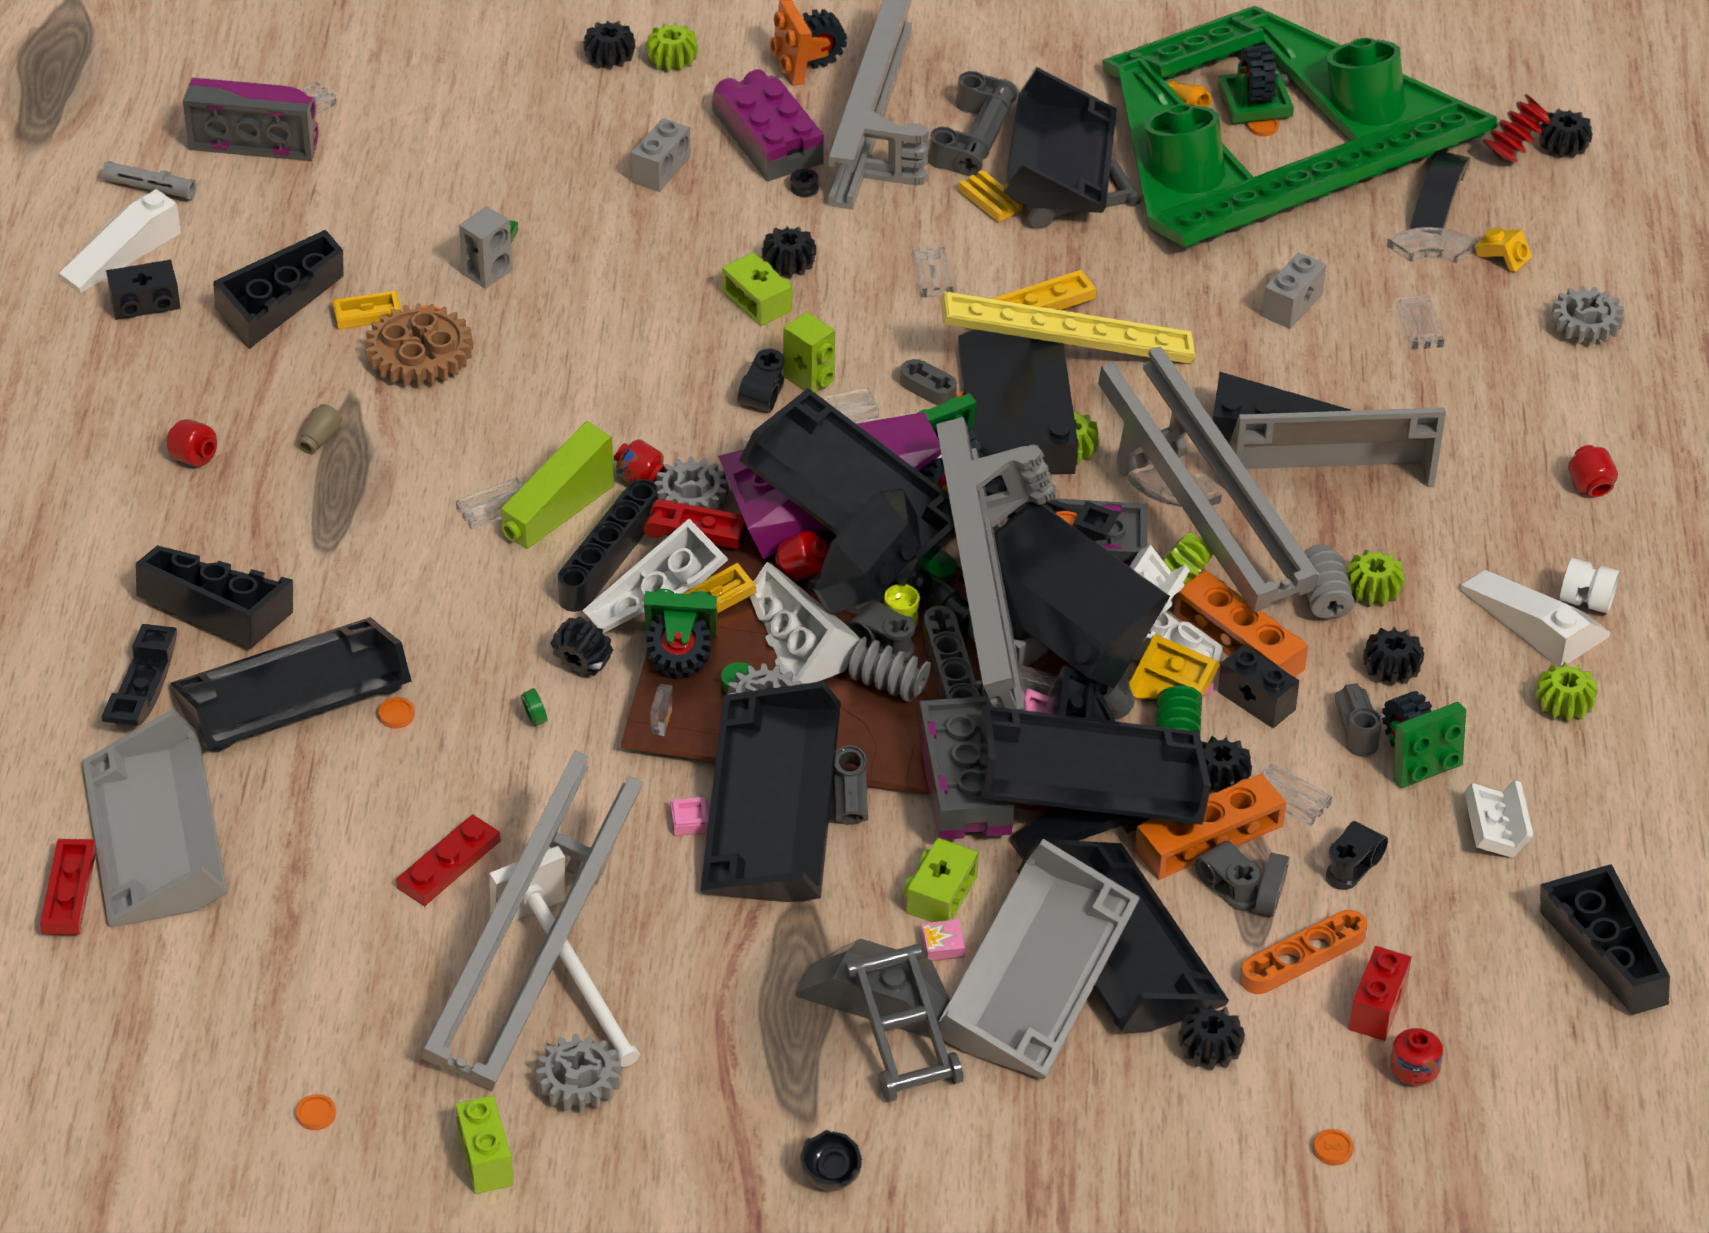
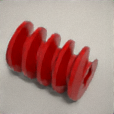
M1524 94L1528 104L1521 101L1516 103L1520 113L1514 111L1507 113L1511 123L1504 120L1499 122L1503 132L1497 130L1490 132L1494 142L1487 139L1483 140V143L1504 161L1509 160L1516 163L1518 160L1514 151L1526 152L1522 142L1526 141L1531 144L1535 142L1530 133L1533 131L1542 135L1543 131L1539 123L1543 122L1548 125L1552 123L1543 107L1527 94Z

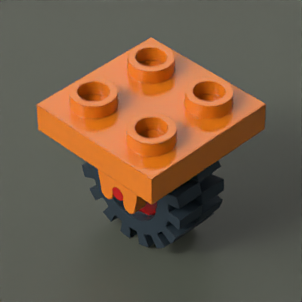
M779 0L778 12L774 14V37L770 39L771 53L777 57L782 72L786 73L792 85L804 84L807 67L809 68L811 65L813 69H816L819 63L826 67L828 66V60L834 63L837 60L835 55L841 56L844 53L841 47L846 48L847 46L845 40L847 39V34L831 11L828 13L827 10L822 9L819 13L817 9L812 10V15L809 16L805 12L802 14V17L792 0Z

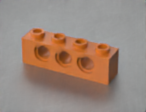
M1207 570L1188 581L1182 590L1176 594L1174 615L1183 622L1191 623L1222 645V651L1230 656L1245 644L1294 677L1305 670L1308 645L1300 637L1292 634L1274 618L1266 615L1261 610L1253 613L1241 595Z
M1261 773L1252 778L1243 779L1219 792L1210 793L1203 825L1194 823L1179 825L1169 820L1148 819L1143 824L1137 826L1135 851L1157 879L1160 880L1193 866L1195 858L1225 840L1230 841L1237 847L1283 827L1286 801Z

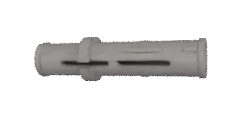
M106 161L102 169V179L104 181H112L152 191L157 189L164 195L170 194L193 199L197 189L195 180L172 176L170 172L164 170L158 173L111 161Z

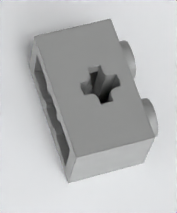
M1298 252L1265 287L1262 317L1291 329L1323 294L1326 264Z

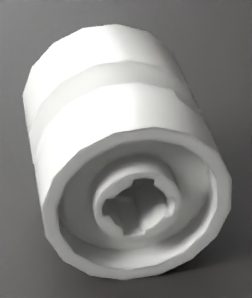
M1572 557L1563 580L1560 601L1578 606L1586 602L1589 609L1608 614L1617 590L1620 571L1605 566L1593 569L1592 563Z

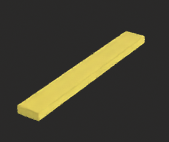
M946 291L943 292L940 298L942 319L945 325L1150 357L1148 355L1150 349L1161 346L1171 361L1191 364L1195 358L1191 331Z

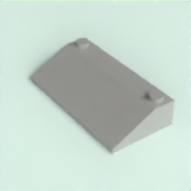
M1445 408L1241 414L1236 422L1229 445L1246 469L1419 463L1423 467L1427 487H1434L1446 410Z
M171 709L82 760L107 919L110 926L117 927L197 911L228 893L199 735L193 726L174 709Z
M1042 839L1026 860L938 1021L943 1040L967 1054L1044 1079L1140 897L1045 839Z

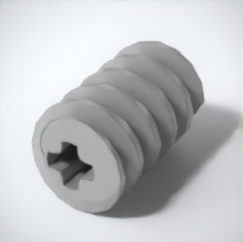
M1325 544L1309 547L1304 553L1319 573L1314 591L1307 593L1311 612L1314 616L1321 619H1334L1348 614L1353 609L1355 603L1343 556Z
M863 637L857 644L850 659L849 676L851 679L856 681L862 679L863 683L867 686L875 684L876 689L879 691L888 689L890 695H901L902 700L907 702L917 697L925 687L931 669V662L925 661L919 669L917 668L918 657L912 656L906 664L904 663V651H899L895 658H892V646L887 645L882 653H880L879 641L874 640L870 647L867 648V639Z

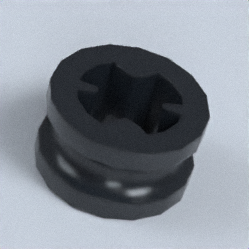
M799 169L790 175L791 191L794 195L807 198L814 196L819 191L818 174L815 171Z

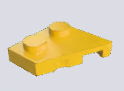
M1154 634L1129 682L1134 700L1158 699L1160 692L1164 689L1183 685L1193 687L1203 697L1220 664L1217 660Z

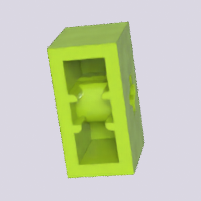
M754 252L722 267V292L758 325L763 326L792 311V296L794 294L792 285L787 279H783L775 272L768 262L763 261Z
M807 311L783 327V356L785 359L783 377L805 391L809 388L815 393L829 386L835 380V330Z
M937 838L931 850L926 849L923 852L916 875H910L905 883L903 896L907 897L906 913L929 922L953 920L978 876L979 852Z

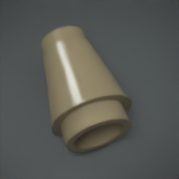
M321 404L318 408H313L300 439L297 441L298 447L305 453L314 454L316 450L340 430V423L342 421L340 413L327 404Z

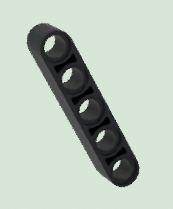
M638 479L631 482L559 571V603L563 609L571 612L584 610L646 534L644 532L646 520L651 517L650 510L653 502L658 500V489L654 482L647 479Z

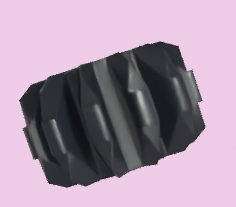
M607 20L604 24L595 22L594 27L587 28L585 41H583L585 56L588 57L589 63H597L599 68L609 66L612 69L615 65L624 67L625 62L632 61L634 48H636L634 33L630 31L629 26H621L620 21L610 23Z
M1557 109L1555 113L1549 112L1548 116L1552 122L1551 125L1543 122L1540 124L1543 131L1542 135L1539 134L1541 148L1548 149L1549 155L1559 154L1561 158L1564 155L1574 158L1576 154H1584L1587 147H1589V143L1592 141L1593 132L1590 119L1584 118L1582 112H1571V109L1568 111Z
M786 225L785 229L774 228L773 233L765 235L762 248L763 261L768 262L772 269L780 276L789 274L792 278L795 273L804 275L806 269L813 268L816 245L815 240L811 238L810 232H802L800 226L790 229Z
M569 617L560 625L550 642L554 649V656L561 659V665L568 666L571 672L578 671L584 677L588 674L595 676L601 671L611 658L610 655L613 652V648L610 645L611 639L603 634V628H597L594 626L593 621L588 623L582 617H577L576 619Z
M1393 626L1391 631L1380 628L1378 633L1371 634L1363 651L1364 665H1366L1368 675H1377L1378 682L1389 680L1392 685L1398 680L1407 684L1411 677H1417L1421 671V664L1424 661V647L1420 646L1419 637L1410 636L1409 629L1403 632L1397 631L1395 626Z
M1226 735L1223 740H1217L1211 736L1208 742L1201 741L1213 792H1219L1243 779H1249L1252 774L1250 750L1242 747L1241 740L1229 742Z
M1212 1004L1209 1005L1207 1010L1195 1006L1192 1015L1186 1014L1184 1016L1181 1030H1179L1178 1042H1180L1179 1046L1183 1047L1184 1058H1194L1196 1067L1203 1063L1208 1064L1211 1071L1217 1063L1227 1068L1229 1063H1231V1059H1238L1241 1054L1242 1044L1244 1043L1245 1032L1243 1031L1244 1028L1240 1026L1239 1015L1229 1016L1227 1007L1218 1011L1214 1009Z

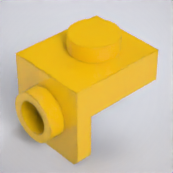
M1501 227L1490 229L1484 234L1485 237L1474 246L1478 257L1504 256L1510 272L1518 271L1532 257L1522 229L1503 230Z

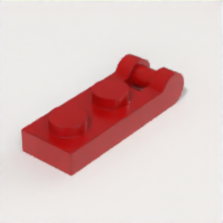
M656 500L653 502L650 510L651 517L646 520L644 532L652 538H660L663 535L669 536L685 521L690 519L714 545L738 549L746 523L742 514L667 500Z

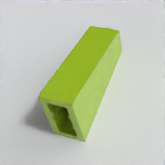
M589 421L583 423L501 508L503 534L510 541H515L525 549H528L613 488L612 436Z

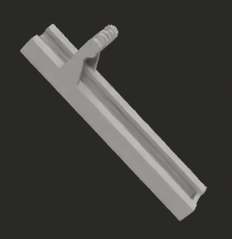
M912 0L882 1L829 154V167H835L836 163L840 164L828 196V206L853 210L863 178L919 186L927 181L926 169H924V166L928 164L927 144H924L929 139L927 127L914 123L899 126L884 118L912 34V22H906V16ZM876 139L889 140L888 161L879 160L871 155Z
M1159 346L1150 349L1148 355L1152 362L1143 364L1144 372L1172 411L1169 427L1159 430L1114 362L1101 366L1098 384L1124 421L1117 456L1120 473L1124 476L1135 473L1134 471H1136L1137 466L1136 454H1138L1137 456L1142 467L1147 469L1154 466L1253 613L1268 608L1271 602L1295 593L1301 596L1314 591L1319 573L1163 348ZM1185 433L1193 441L1287 578L1281 580L1279 587L1273 581L1263 582L1179 459V457L1184 456L1187 449Z
M964 417L936 424L982 682L992 706L1027 711L993 527L1026 502L1031 501L1040 505L1046 501H1053L1056 498L1057 489L1051 481V473L1048 471V465L1043 461L1044 455L1038 445L1022 446L980 458L977 449H971L968 427ZM1002 475L1008 491L987 496L985 485L995 477Z
M574 750L422 1054V1059L437 1066H445L474 1080L475 1084L490 1091H493L594 884H598L605 870L614 843L643 784L642 781L629 776L626 784H622L591 848L558 833L559 826L589 766L585 765L588 756ZM559 846L565 859L567 855L571 857L565 871L573 874L579 868L580 863L582 862L583 864L484 1064L476 1062L471 1067L467 1065V1060L458 1057L457 1060L450 1057L452 1050L449 1046L548 848Z

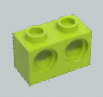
M492 1095L455 1103L458 1135L474 1193L479 1194L514 1186L512 1156L495 1096Z

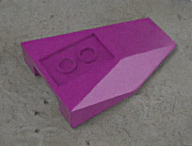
M925 412L857 423L863 430L918 471L942 455L939 440ZM744 449L718 456L747 528L763 559L776 555L779 543L785 538L801 531H811L819 534L828 529L740 462L739 459Z

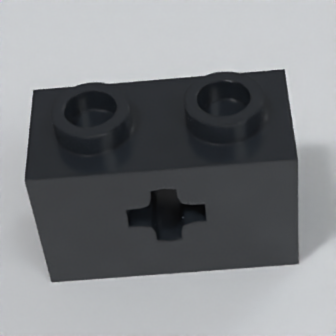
M171 259L106 270L109 294L116 320L181 309L178 285Z
M1244 644L1221 662L1218 693L1271 728H1274L1296 710L1300 680Z

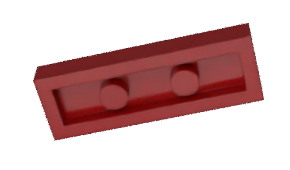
M472 814L397 877V889L425 907L501 842L500 831Z
M57 839L40 922L42 934L80 935L97 850L95 839Z

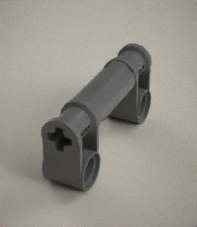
M976 71L962 73L958 79L956 105L960 110L976 113L978 116L969 134L953 130L949 127L933 129L930 133L929 164L939 169H947L966 176L978 175V172L983 167L982 160L988 157L1011 110L1010 104L1018 96L1016 85L1009 80L983 75Z

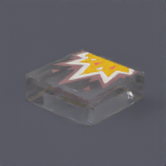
M660 684L657 687L651 707V732L653 735L665 736L672 713L673 686Z

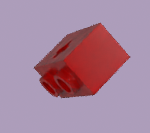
M1375 945L1353 999L1348 1030L1386 1041L1407 987L1412 956Z

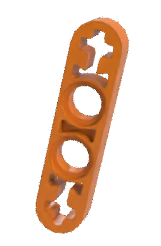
M1355 910L1340 911L1247 958L1241 970V984L1243 988L1254 994L1269 992L1358 947L1366 938L1367 920L1365 916ZM1314 939H1322L1329 946L1324 949H1318L1309 942ZM1290 954L1297 957L1299 961L1295 964H1286L1279 957Z

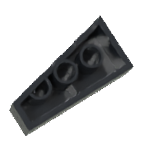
M325 229L213 281L215 309L250 349L344 276L343 249Z
M1219 372L1213 422L1229 443L1238 417L1241 414L1351 411V409Z
M158 545L136 562V596L250 649L293 613L292 579L281 577L279 581L265 578V572L251 569L249 574L231 570V564L222 561L217 563L200 562V556Z
M1612 864L1540 884V913L1632 1015L1669 1005L1670 975Z

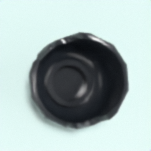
M824 1130L817 1136L806 1139L800 1155L804 1176L814 1187L824 1191H837L847 1187L858 1178L861 1171L862 1156L858 1144L847 1134Z

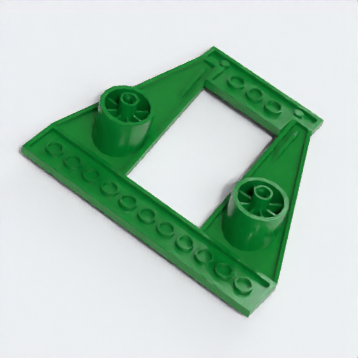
M1257 6L1240 10L1102 60L1103 71L1116 77L1121 83L1149 228L1183 247L1195 246L1200 240L1221 236L1227 230L1235 227L1248 226L1253 220L1274 216L1280 210L1287 207L1303 205L1306 200L1316 196H1327L1332 190L1353 186L1361 179L1379 176L1383 174V171L1393 167L1406 166L1411 160L1432 156L1435 151L1456 147L1464 140L1482 137L1485 135V132L1497 128V116L1403 74L1400 47L1395 43L1385 40H1374L1372 38H1359L1350 43L1340 45ZM1254 44L1259 46L1269 45V48L1271 47L1272 54H1274V61L1350 141L1254 177L1222 143L1219 114L1214 109L1186 104L1163 78L1174 77L1177 72L1185 69L1199 68L1202 66V63L1210 60L1224 59L1229 53L1240 51L1243 49L1242 47H1251Z

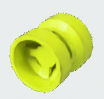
M901 584L891 586L885 592L884 605L901 615L911 618L916 628L918 624L917 610L920 601L918 591L909 585L902 586Z

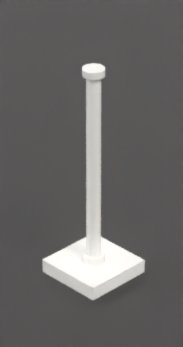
M559 846L547 850L512 920L515 921L534 913L547 935L555 921L548 907L564 901L565 856ZM518 862L490 872V917ZM567 939L559 955L614 1049H616L617 1061H621V1067L634 1064L640 1057L636 1046L629 1044Z

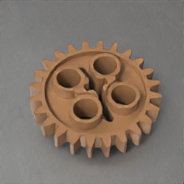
M417 303L414 310H410L407 305H403V312L400 313L395 309H391V317L380 315V323L372 322V330L366 332L365 351L367 362L372 363V370H380L381 378L391 375L392 383L401 378L404 380V386H407L411 380L416 381L418 387H421L423 380H428L430 384L435 385V378L437 377L447 381L448 372L458 375V367H466V359L472 358L473 338L471 336V328L466 327V320L458 319L457 312L447 315L446 307L435 311L434 304H430L427 309H422L421 304Z

